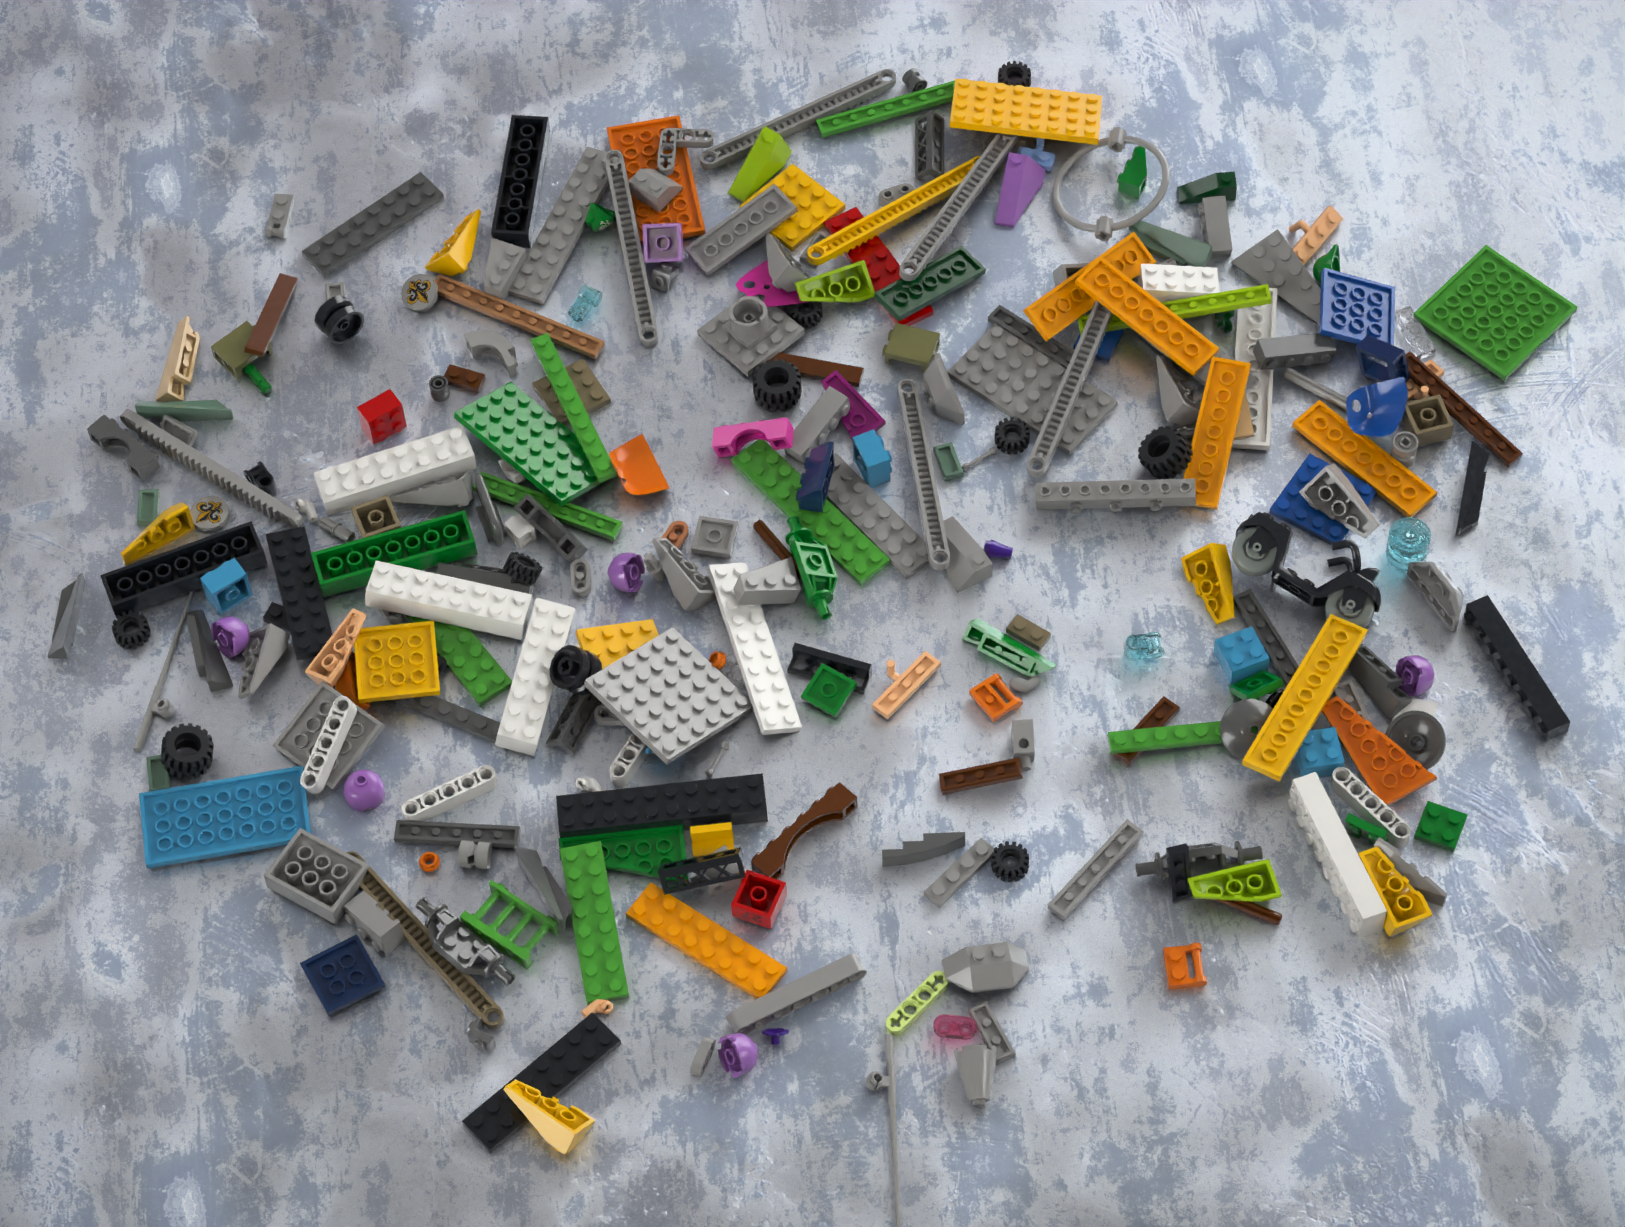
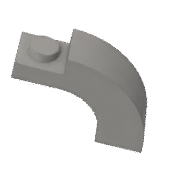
M486 330L471 331L464 334L466 346L473 359L480 356L495 357L503 364L510 378L517 375L516 367H518L515 347L506 337Z

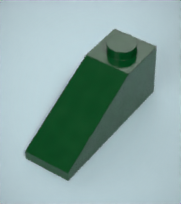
M1235 171L1214 173L1177 187L1179 204L1201 203L1202 198L1225 196L1226 201L1236 200L1237 183Z

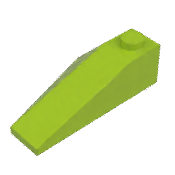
M864 260L794 283L801 302H860L875 295Z
M1269 859L1188 878V883L1195 899L1263 902L1282 897Z

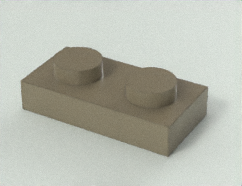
M1018 614L1006 627V633L1038 651H1041L1051 638L1050 632Z

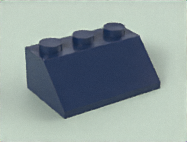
M827 442L811 449L810 456L806 457L804 464L806 472L801 474L800 479L802 487L797 490L796 501H799V509L823 513L835 466L834 442Z

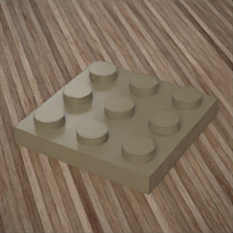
M583 358L565 367L588 414L611 403L610 397ZM547 376L533 382V389L550 414L558 422L564 425L569 424Z

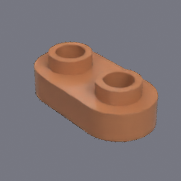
M675 521L670 524L661 538H667L680 549L689 535L688 525L683 521Z

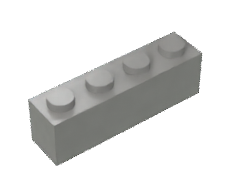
M829 386L794 429L792 448L784 449L785 453L800 463L805 464V459L810 456L811 449L822 445L830 431L835 430L842 416L847 415L849 412L850 402L848 397Z

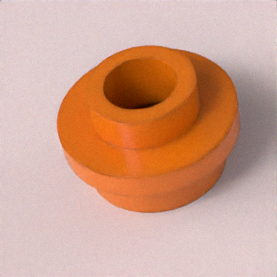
M715 651L710 655L708 661L712 663L711 666H715L720 670L726 664V655L723 652Z
M426 852L420 857L419 866L425 872H433L440 866V859L435 853ZM429 861H432V862H433L432 864L427 865V862H429Z

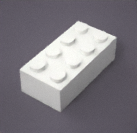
M1141 264L1138 285L1159 302L1220 292L1217 268Z

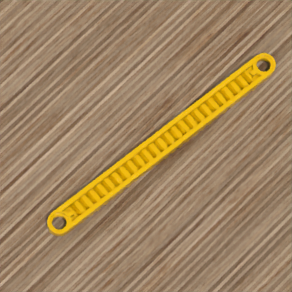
M980 156L972 158L810 246L807 250V261L812 265H821L833 258L835 260L838 255L842 256L844 252L848 253L851 248L855 249L856 245L860 246L862 242L866 243L869 238L872 240L875 235L879 236L880 232L884 233L886 229L890 230L893 225L896 227L904 219L908 220L910 216L914 217L922 209L926 210L928 206L932 207L934 203L938 204L939 200L943 201L946 196L949 198ZM819 253L821 254V256L815 258L812 256V254Z

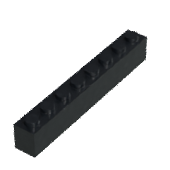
M1487 595L1467 603L1464 613L1466 622L1471 624L1476 638L1482 641L1486 653L1493 658L1496 669L1504 675L1507 686L1511 687L1515 692L1516 700L1524 706L1527 717L1535 723L1538 734L1548 741L1567 733L1570 720L1490 597Z

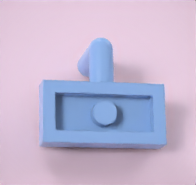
M1037 138L1035 149L1020 146L1017 154L1028 155L1048 172H1051L1056 157L1054 153L1042 151L1044 147L1043 138Z

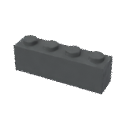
M1315 333L1258 339L1253 353L1260 370L1281 367L1289 368L1300 365L1308 366L1319 363L1326 364L1332 361L1336 348L1331 337Z

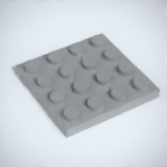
M322 681L273 744V747L299 766H303L304 769L333 702L336 698L343 695ZM348 704L343 706L342 711L348 708ZM357 705L355 718L325 784L335 792L385 727L384 724ZM340 723L334 726V730L340 726ZM332 741L327 743L326 748L331 746ZM324 760L320 761L317 767L322 766Z

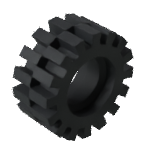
M1009 61L1007 66L1003 64L1002 68H999L998 83H1004L1009 86L1022 85L1030 87L1031 70L1027 68L1026 64L1022 66L1020 61L1019 64H1016V61H1013V64H1011ZM1011 76H1018L1021 79L1013 81L1008 78Z
M821 302L791 304L788 306V315L804 329L805 326H808V329H810L812 324L815 327L817 322H821L823 317ZM805 307L813 310L807 314L798 312L799 309Z
M1010 417L1008 421L1007 418H1004V423L1000 421L996 425L995 445L997 444L998 450L1001 448L1003 453L1007 451V454L1011 455V452H1014V455H1016L1018 450L1022 453L1024 449H1027L1030 442V430L1024 420L1020 422V418H1017L1015 421L1014 417ZM1014 432L1019 434L1020 437L1012 440L1006 438L1005 434Z
M511 552L503 569L514 580L517 579L518 582L532 585L536 583L542 571V566L528 555L524 556L523 553Z
M132 610L129 611V614L122 612L123 616L118 615L116 617L117 621H113L112 632L117 644H120L122 648L126 645L127 649H131V646L137 649L136 645L139 644L141 647L144 645L143 641L147 643V637H150V627L142 613L139 614L138 611H135L133 614ZM129 626L139 627L133 634L124 633V630Z
M1006 841L1005 846L1000 843L999 848H994V853L992 852L991 867L997 878L1001 876L1002 881L1008 878V882H1012V878H1014L1016 882L1019 881V876L1023 878L1025 873L1027 874L1029 853L1027 854L1026 848L1022 849V844L1019 843L1016 846V842L1012 841V845H1009V841ZM1012 856L1017 858L1018 864L1014 867H1007L1003 865L1002 860L1005 857Z

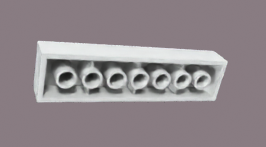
M462 425L313 472L325 511L327 516L386 495L391 496L394 493L413 487H420L432 481L436 482L446 479L445 477L477 469L474 452Z
M376 561L366 588L365 606L522 640L531 612L532 594Z
M536 597L497 733L495 746L535 756L554 687L549 670L551 661L556 652L566 644L575 608Z
M1313 772L1293 779L1290 799H1288L1289 806L1292 811L1295 810L1298 824L1301 828H1304L1306 840L1314 848L1316 860L1322 863L1324 876L1327 880L1330 879L1333 894L1335 897H1339L1341 909L1345 915H1348L1352 931L1357 933L1359 939L1383 931L1387 910L1317 773Z

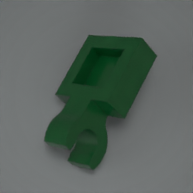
M1235 310L1215 313L1214 319L1218 321L1217 328L1224 327L1225 334L1232 331L1230 318L1234 316Z

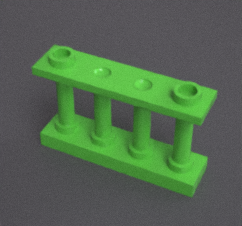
M491 880L489 882L492 893L475 914H469L464 911L460 915V921L483 941L528 970L533 964L530 952L548 931L555 936L559 934L557 923L553 917L545 916L510 893L503 884H497ZM499 898L508 904L491 925H486L482 922L483 916ZM515 909L525 915L508 935L502 936L498 933L497 930ZM532 920L541 926L524 947L514 944V940Z

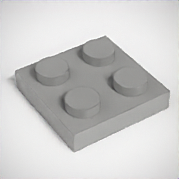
M699 516L691 553L730 559L738 530V521Z

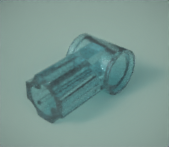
M584 284L578 292L576 301L568 310V315L577 322L583 321L592 307L599 305L603 293Z

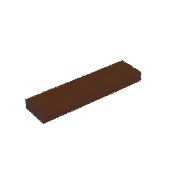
M1163 696L1134 729L1164 727L1180 711V707ZM1142 751L1116 753L1113 755L1127 765H1130Z
M1020 757L940 773L941 793L945 795L1023 779Z

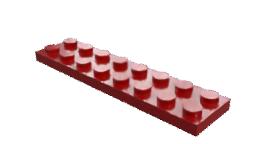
M854 207L825 221L824 227L832 235L864 218V216L857 207ZM875 235L872 240L869 238L866 243L862 242L860 246L856 245L855 249L851 248L848 253L844 252V255L851 264L862 260L865 261L875 292L901 279L899 263L879 236ZM928 305L898 322L886 310L895 324L911 326L933 315V309Z

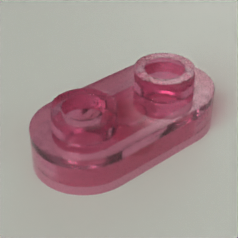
M942 1014L935 1018L933 1029L939 1037L968 1040L976 1034V1022L966 1016ZM942 1026L948 1027L946 1030L941 1029ZM968 1028L969 1031L963 1032L962 1029Z

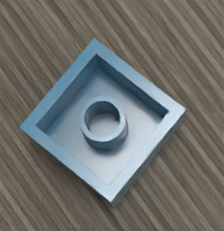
M875 430L852 437L853 460L864 481L871 488L890 482V473H892L890 462H892V457L888 450L885 451L882 437L877 436Z
M235 558L224 562L221 566L207 572L200 578L206 599L218 615L223 614L253 596L248 576Z
M1252 626L1215 639L1214 654L1230 684L1236 683L1261 670L1268 671L1269 656Z
M1335 727L1310 730L1295 755L1301 777L1316 772L1319 778L1332 776L1336 768L1344 767L1345 763Z

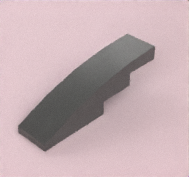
M965 832L923 833V841H903V849L882 850V867L907 865L948 854L965 846Z

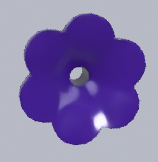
M769 1028L762 1031L763 1035L771 1036V1044L773 1045L780 1044V1036L789 1033V1030L784 1028Z

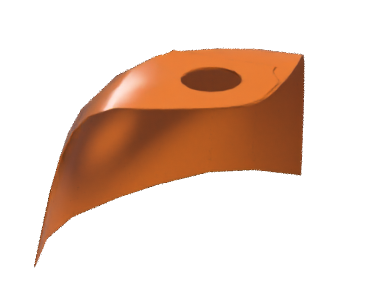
M643 434L609 453L622 484L630 494L644 495L670 489Z

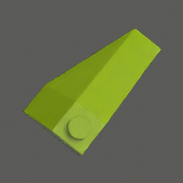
M766 126L763 127L727 194L744 203L784 167L792 151L780 134Z

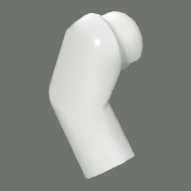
M302 499L294 501V508L301 513L307 514L309 522L314 523L318 520L316 509L312 502Z
M579 777L576 780V786L580 790L589 792L603 791L594 778Z

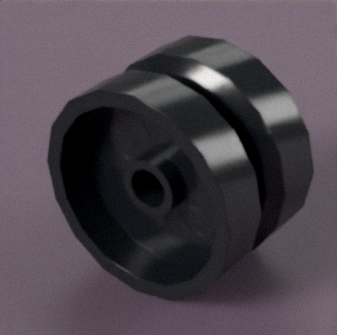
M338 295L327 300L318 309L314 321L315 325L333 344L341 345L353 339L360 332L364 324V315L347 297Z
M567 645L554 655L549 669L552 683L560 689L568 690L576 695H585L590 693L584 686L585 680L601 671L602 663L594 653L577 646Z

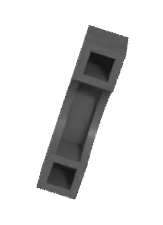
M103 415L87 428L91 441L101 449L106 450L112 447H120L129 451V456L126 460L129 471L142 482L160 468L158 455L153 450L149 451L141 440L134 439L127 429L123 430L119 427V424L113 418L109 419L106 415Z
M526 494L514 507L527 522L539 530L553 544L554 548L567 561L572 563L574 560L580 559L587 552L588 549L534 497Z

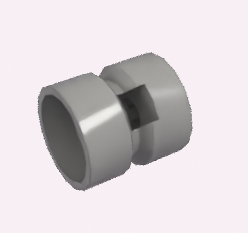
M1399 432L1393 438L1391 456L1406 468L1412 466L1416 459L1418 438L1411 432Z
M461 840L458 853L459 867L472 868L475 865L477 869H489L492 859L491 842H478V844H475L474 841Z

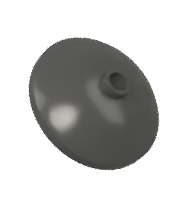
M1244 699L1234 703L1225 711L1220 723V737L1229 753L1243 760L1272 712L1273 708L1257 699ZM1252 726H1255L1257 728V732L1255 734L1251 732Z
M1408 711L1400 714L1390 723L1385 733L1387 737L1405 750L1411 758L1421 763L1426 770L1436 765L1445 751L1446 735L1441 723L1435 717L1423 711ZM1418 740H1421L1422 742L1420 747H1416V742Z

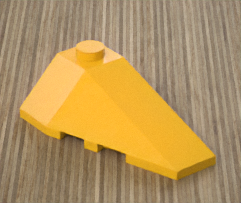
M479 209L467 215L454 230L455 234L443 243L445 247L440 252L436 251L425 266L427 270L452 277L458 273L462 274L468 269L467 264L472 258L481 215Z

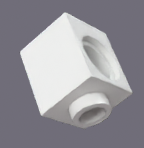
M520 514L509 518L504 523L507 536L520 549L536 539L535 528Z

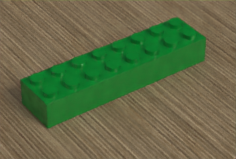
M465 510L311 553L323 597L367 586L376 561L424 570L438 566L440 562L449 563L478 554Z

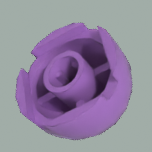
M628 552L614 557L607 571L612 585L624 592L638 591L643 584V580L640 581L641 574H645L642 557L636 553Z
M224 617L212 623L211 635L213 641H218L220 646L217 648L224 656L232 658L245 650L249 643V628L245 623L235 617Z
M1419 655L1405 656L1400 658L1396 665L1395 673L1403 680L1399 688L1409 696L1424 694L1432 687L1435 672L1431 663L1426 658Z
M367 769L358 770L346 779L344 783V797L347 804L354 810L365 812V809L370 808L373 810L383 802L385 786L380 776L375 772Z
M741 1033L729 1034L720 1038L718 1044L721 1043V1049H718V1055L726 1072L731 1071L734 1074L731 1076L733 1078L749 1073L757 1062L758 1047L756 1043Z

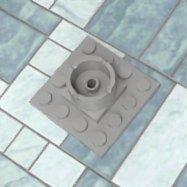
M745 294L697 330L698 335L747 377L754 373L761 363L765 364L767 360H770L805 335V329L777 306L767 307L762 302L765 300V296L762 294L755 295L754 297Z

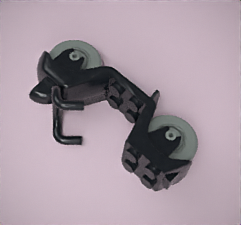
M1258 512L1255 515L1251 514L1247 520L1240 524L1236 530V538L1232 546V559L1241 572L1249 576H1263L1272 571L1271 592H1274L1278 585L1312 607L1325 606L1326 619H1328L1330 614H1333L1363 628L1370 624L1374 612H1378L1381 605V594L1379 588L1374 584L1380 570L1369 567L1361 570L1360 551L1354 541L1342 540L1331 543L1333 551L1350 548L1353 561L1348 557L1327 559L1328 567L1344 564L1348 571L1316 588L1312 581L1301 579L1294 570L1283 568L1293 535L1288 525L1277 523L1266 512Z

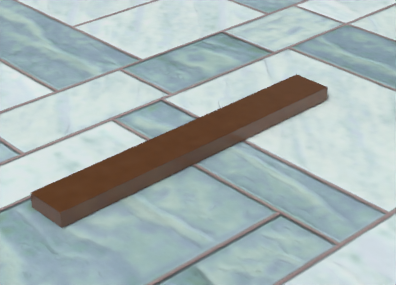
M1411 351L1406 354L1410 379L1420 388L1427 386L1430 397L1440 394L1448 414L1504 465L1509 468L1522 457L1523 453Z

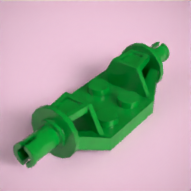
M792 516L787 520L790 532L786 535L785 541L790 545L792 557H795L804 584L803 591L807 597L806 604L810 608H817L820 620H827L832 616L828 604L833 600V592L838 580L827 545L814 538L809 528L802 527L798 516Z

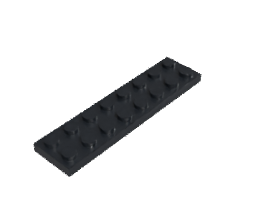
M305 526L266 534L296 659L301 660L315 657L333 634L312 559Z
M592 1012L506 1085L514 1080H518L538 1089L541 1095L546 1098H558L620 1046L621 1040ZM506 1085L462 1120L463 1126L490 1154L529 1122L527 1117L504 1091Z

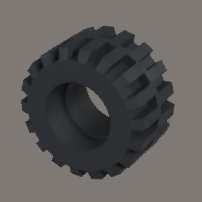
M774 359V361L767 360L766 364L761 363L759 368L755 369V374L752 377L753 393L755 400L758 401L760 406H764L766 410L772 409L774 412L780 410L781 412L785 411L784 408L790 409L792 404L796 405L802 393L801 374L796 366L793 367V363H786L784 359L782 361H778V359ZM773 383L785 384L784 386L778 388L769 386Z
M1163 426L1158 427L1157 430L1154 429L1151 431L1152 433L1147 434L1145 440H1142L1140 443L1142 446L1138 449V458L1150 474L1157 479H1173L1177 474L1183 473L1182 471L1188 467L1187 464L1191 462L1192 458L1190 456L1193 455L1192 446L1176 428H1171L1170 426H1165V428Z
M183 723L179 724L178 728L174 726L171 728V731L165 733L161 745V762L166 771L170 770V775H178L179 779L186 777V780H191L193 776L195 779L198 778L200 773L204 775L207 769L211 767L214 744L211 735H208V731L206 729L201 730L199 725L194 727L192 723H188V726H184ZM188 747L196 750L197 753L182 755L177 750Z

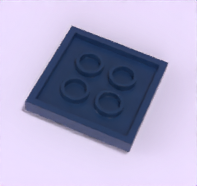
M357 934L300 963L302 970L328 1016L386 987Z

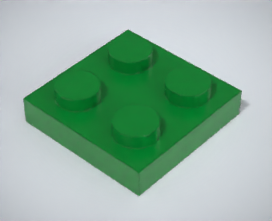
M822 663L802 693L801 699L836 718L857 686V682Z
M1261 670L1228 687L1231 694L1243 700H1259L1260 697L1266 694L1277 692L1284 684L1281 678Z
M1427 801L1414 839L1454 853L1468 814Z
M1348 813L1345 819L1346 829L1349 831L1348 834L1358 839L1363 837L1372 846H1374L1379 837L1388 842L1386 830Z

